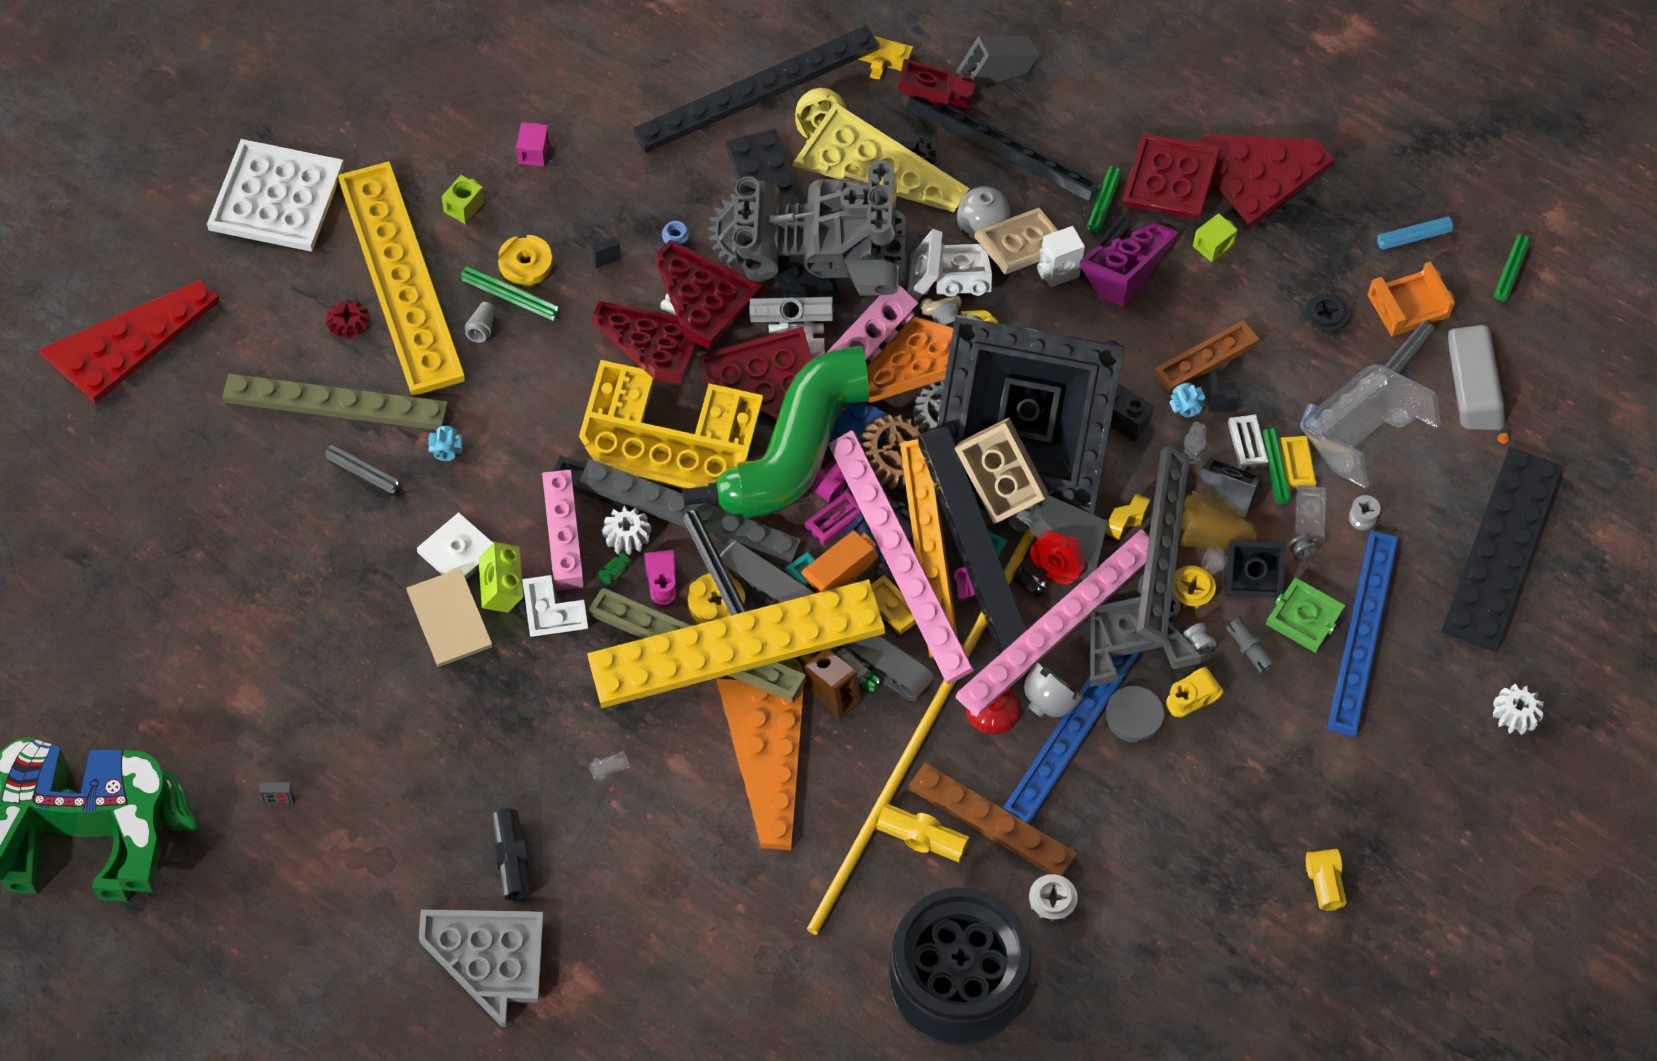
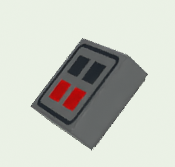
M289 782L260 783L259 793L263 805L293 804L294 794Z

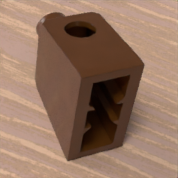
M829 649L823 650L818 655L813 652L801 656L799 663L805 668L808 687L838 719H841L861 703L857 671Z

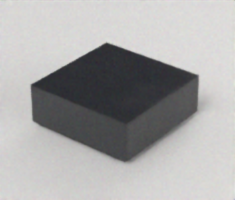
M617 237L591 246L592 261L596 268L621 259L620 243Z

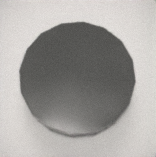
M1127 686L1117 690L1109 698L1105 717L1109 729L1118 738L1128 742H1138V740H1149L1159 732L1164 719V710L1159 698L1150 690L1140 686Z

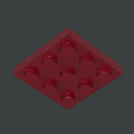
M1143 133L1122 200L1123 206L1201 220L1221 153L1220 146Z

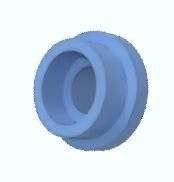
M671 221L664 227L662 238L665 243L672 240L680 245H684L689 239V231L682 222Z

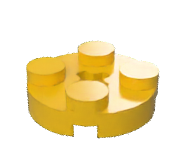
M527 235V238L518 239V236L507 240L499 250V270L504 278L511 283L521 285L524 288H532L536 283L544 280L551 272L553 258L550 247L543 239L537 236ZM520 258H531L530 263H521Z
M710 573L698 578L689 587V612L694 620L700 624L731 616L723 599H721V605L709 602L713 596L721 597ZM729 573L745 605L744 589L742 585L736 579H734L733 576Z

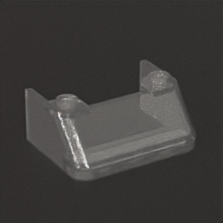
M1371 365L1364 368L1304 418L1303 425L1306 435L1330 469L1366 489L1369 483L1364 454L1354 448L1384 422L1392 426L1403 427L1411 423L1415 418H1418L1438 428L1441 426L1436 392L1382 365Z

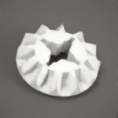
M1050 874L1042 876L1031 886L1029 892L1031 909H1034L1040 918L1050 919L1051 922L1056 919L1064 920L1076 907V889L1068 879L1060 875ZM1052 888H1054L1056 898L1061 899L1057 900L1054 908L1051 907L1050 900L1045 899V897H1049Z

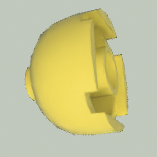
M816 88L805 93L798 101L795 112V121L799 132L807 139L808 136L811 137L834 103L846 109L845 102L841 96L827 88Z

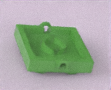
M1295 577L1284 594L1281 593L1275 603L1277 605L1267 619L1266 625L1316 653L1327 635H1331L1333 629H1335L1337 625L1335 623L1344 611L1345 605Z

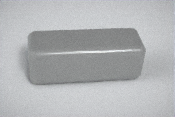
M1476 325L1451 329L1448 333L1449 353L1461 425L1466 429L1500 430L1504 428V401L1490 328L1486 325Z

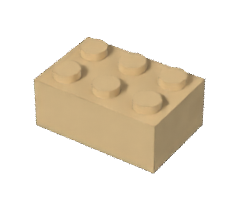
M1010 418L959 442L955 447L994 524L1046 498L1048 491Z

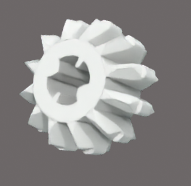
M624 505L620 513L613 509L612 517L605 518V527L602 529L603 537L606 538V545L608 548L615 547L617 554L622 550H626V553L630 555L631 549L640 552L642 544H648L649 534L651 533V525L647 523V516L645 514L639 515V510L636 507L629 512Z
M1514 684L1510 690L1507 688L1502 689L1499 696L1495 698L1493 717L1500 719L1498 722L1499 727L1505 725L1509 727V734L1514 729H1517L1520 735H1522L1527 729L1533 731L1537 723L1541 722L1543 718V702L1537 700L1538 692L1532 694L1528 692V685L1520 690Z

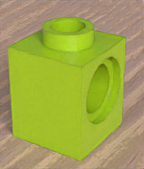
M460 175L442 196L444 213L466 224L484 204L483 187L476 180H469Z
M1218 213L1196 231L1193 247L1210 262H1213L1234 246L1238 230L1231 221L1226 220Z

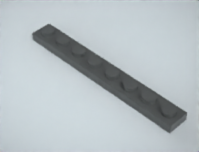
M1166 446L1160 453L1136 630L1137 633L1158 645L1166 641L1189 466V458L1170 446Z
M590 458L579 480L578 487L627 506L636 507L638 510L685 528L687 526L683 520L684 514L691 510H697L711 538L724 543L728 539H733L758 556L784 566L792 563L801 541L797 537L755 521L743 519L742 516L732 515L708 503L684 506L683 494Z

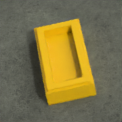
M1280 437L1279 440L1290 490L1315 489L1317 483L1308 437Z

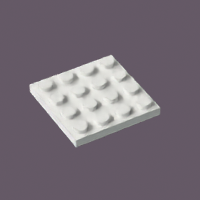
M241 139L208 220V230L312 252L337 187L338 175L342 174L344 168L343 160Z

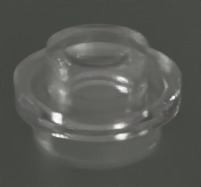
M1220 547L1208 548L1202 559V568L1206 569L1211 575H1214L1217 571L1220 572L1226 563L1224 550Z

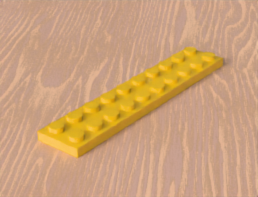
M390 162L338 175V180L411 396L465 382L462 367Z
M865 580L827 590L823 593L804 596L587 653L601 708L882 635L885 634V627L870 581Z

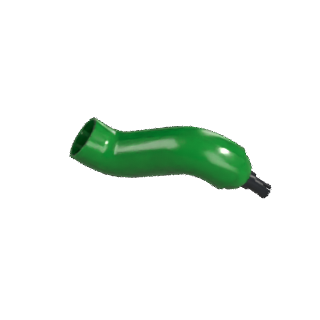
M863 347L838 349L809 361L796 374L785 394L766 454L757 460L737 462V466L725 470L720 474L716 482L708 483V486L682 488L684 506L703 503L720 505L724 511L732 515H742L743 519L777 513L798 502L810 489L821 468L839 409L846 404L868 402L869 400L868 374Z

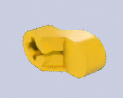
M1136 493L1130 505L1114 508L1107 523L1105 534L1120 540L1126 528L1141 525L1150 507L1151 499Z

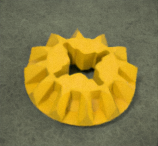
M1185 566L1175 572L1172 592L1179 602L1183 603L1184 608L1186 606H1194L1197 609L1200 605H1207L1212 597H1214L1216 584L1212 575L1205 569L1198 566ZM1194 580H1197V590H1195L1191 594H1188L1189 592L1187 586H1190L1191 583L1194 582Z

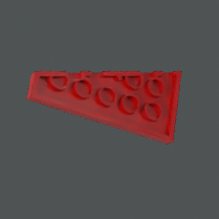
M199 280L38 350L47 362L96 404L220 302L219 296Z

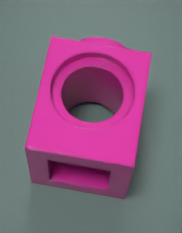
M521 122L516 147L518 164L544 167L549 144L548 125Z

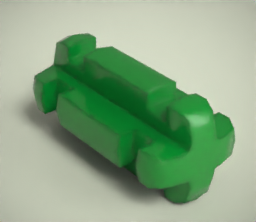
M623 552L618 554V558L614 557L606 564L604 571L600 570L598 572L599 578L605 584H611V579L615 580L626 570L625 567L631 566L630 558Z

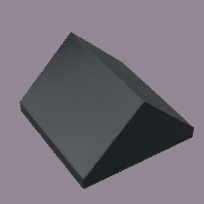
M1229 539L1223 558L1225 596L1278 598L1281 593L1283 594L1287 542Z

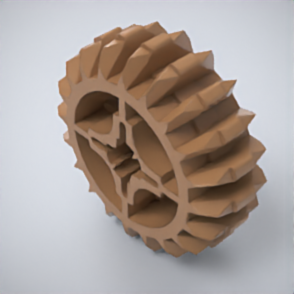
M891 415L886 416L883 420L878 418L873 424H869L865 429V433L861 435V447L881 486L887 483L889 490L894 489L896 486L903 490L906 488L900 443L918 439L920 425L912 427L911 419L903 422L901 415L896 416L894 419ZM883 435L885 439L883 447L878 449V438Z

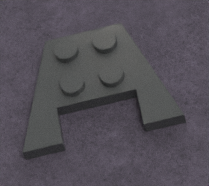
M1141 597L1100 605L1090 615V687L1118 681V673L1112 661L1113 657L1164 647L1172 669L1200 664L1201 655L1170 622L1168 623L1166 641L1159 645L1137 633Z

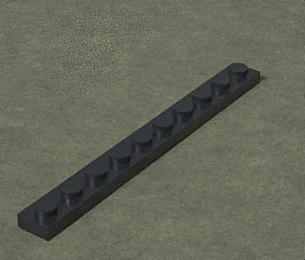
M865 25L633 128L634 135L644 152L647 153L879 50V43L868 26Z

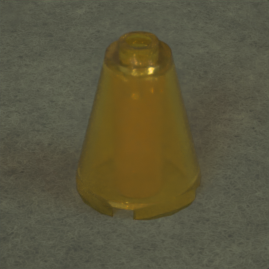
M1192 491V495L1186 497L1183 505L1178 546L1226 550L1229 539L1256 540L1257 532L1254 531V525L1198 492Z

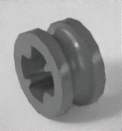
M1311 534L1300 535L1289 542L1288 547L1291 551H1294L1292 554L1294 559L1301 560L1307 558L1317 551L1316 544L1311 543L1313 541Z

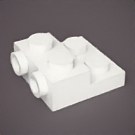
M981 244L944 245V251L939 266H942V273L939 280L935 282L937 294H945L952 297L958 293H972L979 296L985 292H991L992 273L989 257Z

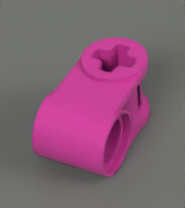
M673 550L645 553L646 575L649 580L651 600L657 606H669L676 599Z

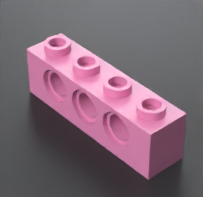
M898 284L897 293L879 295L828 352L842 348L862 346L865 360L868 359L871 362L882 351L878 346L883 341L888 344L896 336L898 331L895 328L898 324L901 323L904 326L915 315L911 310L918 302ZM883 312H887L890 315L891 320L887 319L884 316ZM866 329L872 331L875 338L870 337Z
M571 470L544 472L542 475L555 591L583 588V577Z

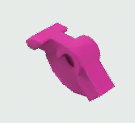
M965 566L958 568L953 576L957 602H966L968 598H972L976 594Z

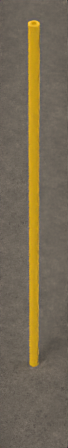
M1026 529L1003 571L1008 584H1010L1014 572L1020 566L1036 537L1029 529ZM982 611L962 646L968 659L987 626ZM945 679L943 680L808 925L807 930L810 933L817 935L877 827L883 807L890 803L955 682L948 684Z

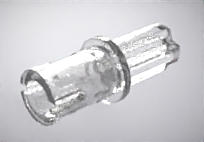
M1198 421L1192 424L1189 433L1184 438L1185 448L1183 455L1189 458V463H1196L1200 460L1201 451L1206 445L1205 434L1207 428L1205 424H1200Z

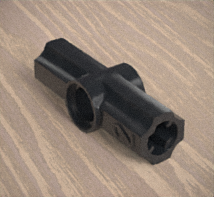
M511 808L499 809V811L493 813V826L497 842L494 845L498 870H501L504 898L513 902L524 900V898L530 896V884L526 866H528L525 840L522 839L518 810Z

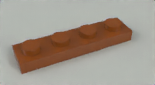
M1242 320L1156 367L1154 375L1170 394L1177 386L1183 383H1190L1256 347L1260 339L1247 323Z

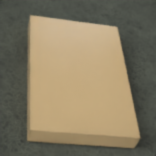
M1036 208L979 229L974 237L1002 272L1007 274L1039 262L1043 236L1058 230L1042 210Z
M461 568L406 588L437 667L492 648L491 640Z

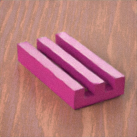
M847 490L805 522V528L808 531L811 530L812 535L815 538L818 537L820 543L824 546L844 531L861 513L855 497ZM846 502H850L849 505H847L841 511L835 513L833 516H831L829 520H827L821 526H816L819 522L828 517L830 514H832Z

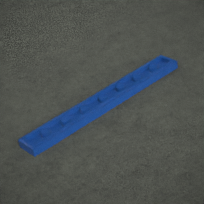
M1370 531L1327 731L1356 737L1397 547V536Z
M1141 652L1112 658L1118 673V681L1090 687L1089 676L1079 691L1083 699L1076 708L1062 717L1003 808L1005 811L1030 825L1107 706L1109 698L1116 692Z

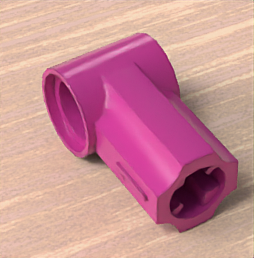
M835 458L825 468H820L810 487L812 491L828 503L833 502L841 495L847 483Z

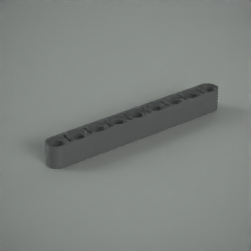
M728 539L718 551L727 571L742 585L746 592L767 606L815 594L733 539ZM879 635L836 646V648L880 676L882 683L908 700L916 701L934 679L933 674L928 668Z

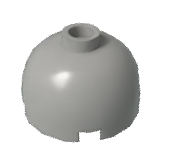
M982 186L968 191L960 200L957 222L959 228L969 233L970 238L977 240L974 237L977 230L1010 218L1011 212L1008 200L1000 191L993 187Z
M1039 662L1033 667L1025 680V695L1031 702L1028 707L1041 718L1044 714L1053 718L1065 716L1076 708L1083 699L1078 692L1075 694L1071 691V686L1047 667L1043 669Z

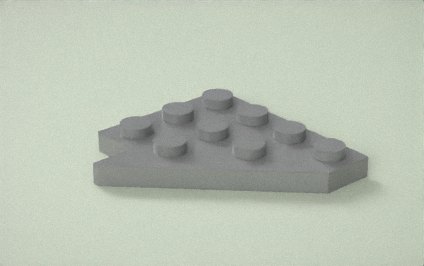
M421 910L419 942L501 1027H506L508 1002L539 1003L543 912Z

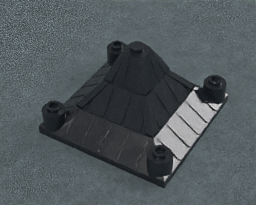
M956 315L936 429L946 426L956 447L959 442L1010 418L1048 491L1047 495L1094 514L1125 346L1113 340L1098 342L982 320L976 315ZM963 465V468H964L965 473H966V475H967V478H968V481H969L970 486H971V488H972V491H976V492H977L975 486L973 485V483H972V481H971V479H970V477H969V475H968V473H967V471H966V469H965V467H964V465Z

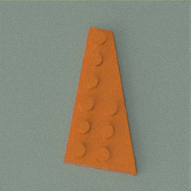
M717 678V687L721 695L723 709L727 717L730 735L743 776L761 848L791 850L804 686L792 704L742 681Z

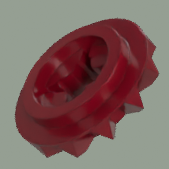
M348 298L345 302L339 303L336 301L332 308H328L325 317L328 330L340 338H353L360 335L366 330L370 321L366 306L361 305L358 300L353 302ZM346 312H349L351 315L348 325H346L343 319Z

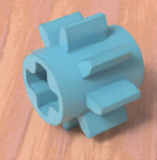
M1183 383L1173 390L1170 404L1174 413L1180 412L1184 417H1192L1201 412L1204 405L1203 400L1206 398L1201 387L1195 388L1191 383Z
M441 426L437 428L436 434H429V452H434V457L438 460H453L455 453L462 454L463 436L457 435V430L453 427Z

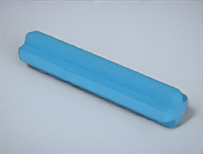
M1443 217L1379 234L1377 244L1380 249L1384 250L1451 232L1454 225L1450 217Z

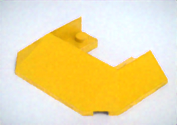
M604 360L600 361L579 434L580 440L593 460L648 481L679 488L708 486V483L716 482L720 474L725 470L737 466V462L747 461L763 395L709 384L695 434L642 423L654 379L647 372L636 367Z

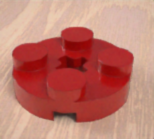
M1044 531L1031 547V558L1038 569L1042 566L1048 572L1045 576L1053 582L1069 585L1085 571V559L1080 551L1081 545L1074 537H1065L1059 533Z

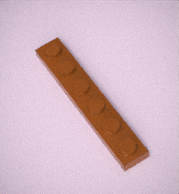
M927 763L923 764L909 784L908 790L1048 874L1063 877L1076 858V852Z

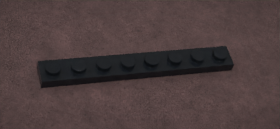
M919 96L909 98L907 107L914 110L919 116L932 119L939 126L959 133L962 138L982 145L985 150L1005 157L1008 162L1026 168L1033 175L1044 177L1054 186L1063 187L1080 199L1089 201L1101 188L1102 182L950 104H935Z

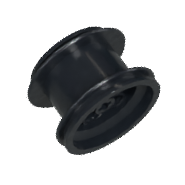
M958 887L943 889L925 896L913 905L903 917L892 941L888 984L891 999L899 1015L917 1033L942 1044L972 1045L996 1036L1014 1020L1024 1000L1026 983L1031 968V949L1027 933L1015 912L1003 901L987 892ZM945 940H954L952 943L949 944L941 942ZM970 942L977 944L981 947H975ZM924 959H931L936 963V965L933 967H926L921 963V961ZM957 959L963 960V966L957 965ZM993 966L998 972L989 974L983 970V967ZM937 986H945L949 990V992L946 994H939L934 990V988ZM975 989L980 993V996L975 998L969 997L965 991Z

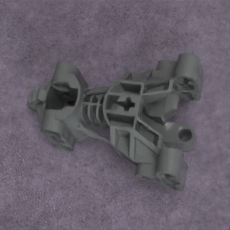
M879 160L870 166L868 183L848 179L814 181L808 188V203L806 204L787 203V205H781L782 193L775 185L766 181H758L754 177H743L736 183L737 196L732 193V201L730 203L722 200L724 209L715 208L714 210L718 217H710L713 226L708 227L709 234L711 235L709 241L711 246H713L714 254H719L720 262L727 261L730 269L736 264L742 265L746 277L758 283H762L777 274L779 256L805 255L804 265L808 272L820 278L851 277L860 296L892 295L898 292V284L903 289L906 287L909 231L904 214L895 210L897 183L893 166L887 161ZM882 177H884V185H880ZM754 191V194L745 196L746 193ZM879 201H887L883 205H877V202ZM893 249H899V250H900V251H899L898 253H896V254H890V253H889V252H890L891 250H893ZM757 264L761 265V266H760L759 268H757V269H754V270L750 269V268H751L752 266H754V265H757Z

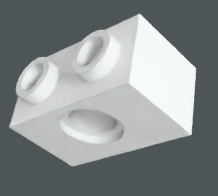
M1073 226L1043 236L1042 248H1040V262L1037 268L1039 275L1042 279H1046L1050 288L1080 277L1081 267L1079 264L1083 258L1085 246Z

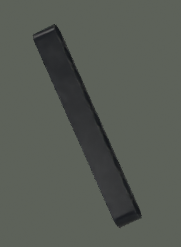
M944 426L919 434L918 444L998 655H1000L1024 634L1026 629L962 462L955 450L952 436L948 428Z

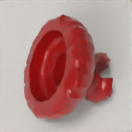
M1009 688L978 717L967 708L965 711L969 722H971V725L976 730L995 735L1007 732L1017 723L1021 708L1017 696Z

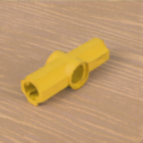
M889 804L883 807L876 827L880 831L905 840V843L910 848L918 852L927 853L932 851L956 862H960L969 842L968 836L941 826L936 818L928 814L918 813L914 815Z

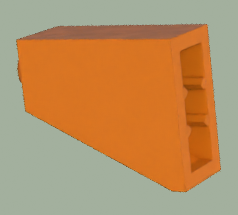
M853 530L808 565L801 574L817 593L853 584L878 558V554L874 549L876 543L865 533L859 536Z

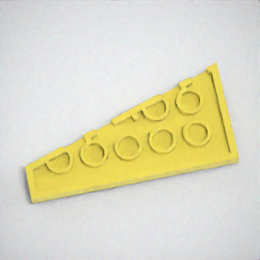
M837 103L833 104L792 165L836 179L868 183L870 166L876 161L884 160L893 166L897 183L896 196L950 212H955L960 200L969 190L968 187ZM882 177L880 185H884V177Z

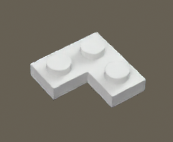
M551 575L522 579L530 637L588 629L584 600L555 604Z

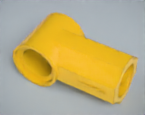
M1338 849L1307 852V873L1309 878L1314 881L1319 908L1325 911H1332L1344 907L1347 902L1341 880L1342 861Z

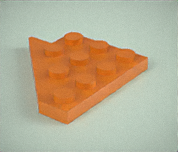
M913 316L867 365L868 402L871 403L944 380L953 328Z

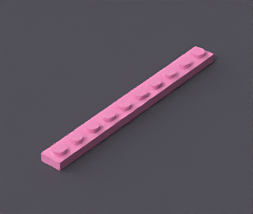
M852 430L828 443L945 681L951 684L973 672L974 669L856 434Z
M1142 529L1138 531L959 690L955 698L978 717L1086 620L1100 605L1106 602L1145 567L1149 535Z

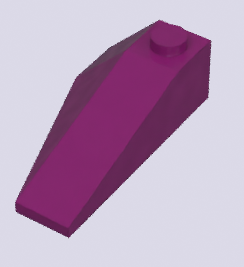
M1154 223L1132 232L1130 238L1112 240V244L1106 248L1101 246L1093 248L1080 260L1079 265L1100 298L1108 300L1114 305L1124 307L1141 289L1175 242L1179 232Z

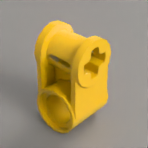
M1203 667L1172 685L1170 696H1168L1166 701V709L1175 717H1184L1216 701L1223 694L1224 690L1208 668Z

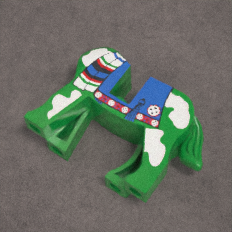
M24 737L11 742L0 751V880L7 892L38 893L41 834L43 832L73 837L113 835L114 842L111 856L103 870L95 877L92 888L99 900L128 902L131 891L153 893L161 854L158 834L166 825L170 830L192 832L199 828L197 818L190 808L187 794L182 784L174 775L161 769L158 762L145 752L135 750H90L81 794H78L76 791L68 790L71 771L60 747L35 737Z

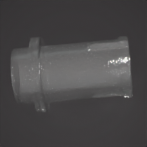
M847 647L837 652L836 656L857 671L858 684L868 678L871 671L868 669L867 663L860 662Z
M623 751L600 760L594 758V762L589 763L593 778L595 780L600 779L601 781L605 780L607 775L629 769V763Z

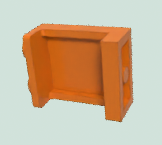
M1431 262L1425 263L1421 272L1385 283L1382 277L1373 279L1367 294L1391 337L1415 330L1423 321L1432 324L1450 318L1455 304L1452 292L1447 290L1442 282L1440 272L1434 268Z

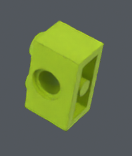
M493 542L479 557L482 608L508 613L523 598L520 547Z

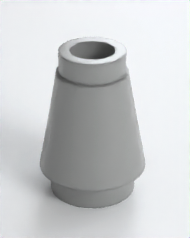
M482 302L465 324V334L471 341L482 343L491 336L495 307L492 304Z

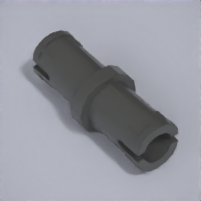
M1241 618L1231 622V626L1228 625L1226 630L1241 647L1240 652L1248 656L1260 674L1270 670V666L1273 667L1275 662L1260 645L1261 640L1259 637L1253 636Z

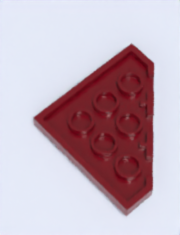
M1206 134L1197 141V143L1220 146L1221 153L1212 183L1249 228L1335 164L1334 158L1318 140Z
M669 240L656 253L655 263L684 336L708 349L750 306V299H755L762 293V284L672 240Z
M603 301L598 302L592 314V324L653 379L661 380L667 384H682L698 344L684 336L676 315Z
M803 327L697 356L706 386L713 384L763 395L759 413L774 421H777L785 394L796 374L809 361L813 360Z

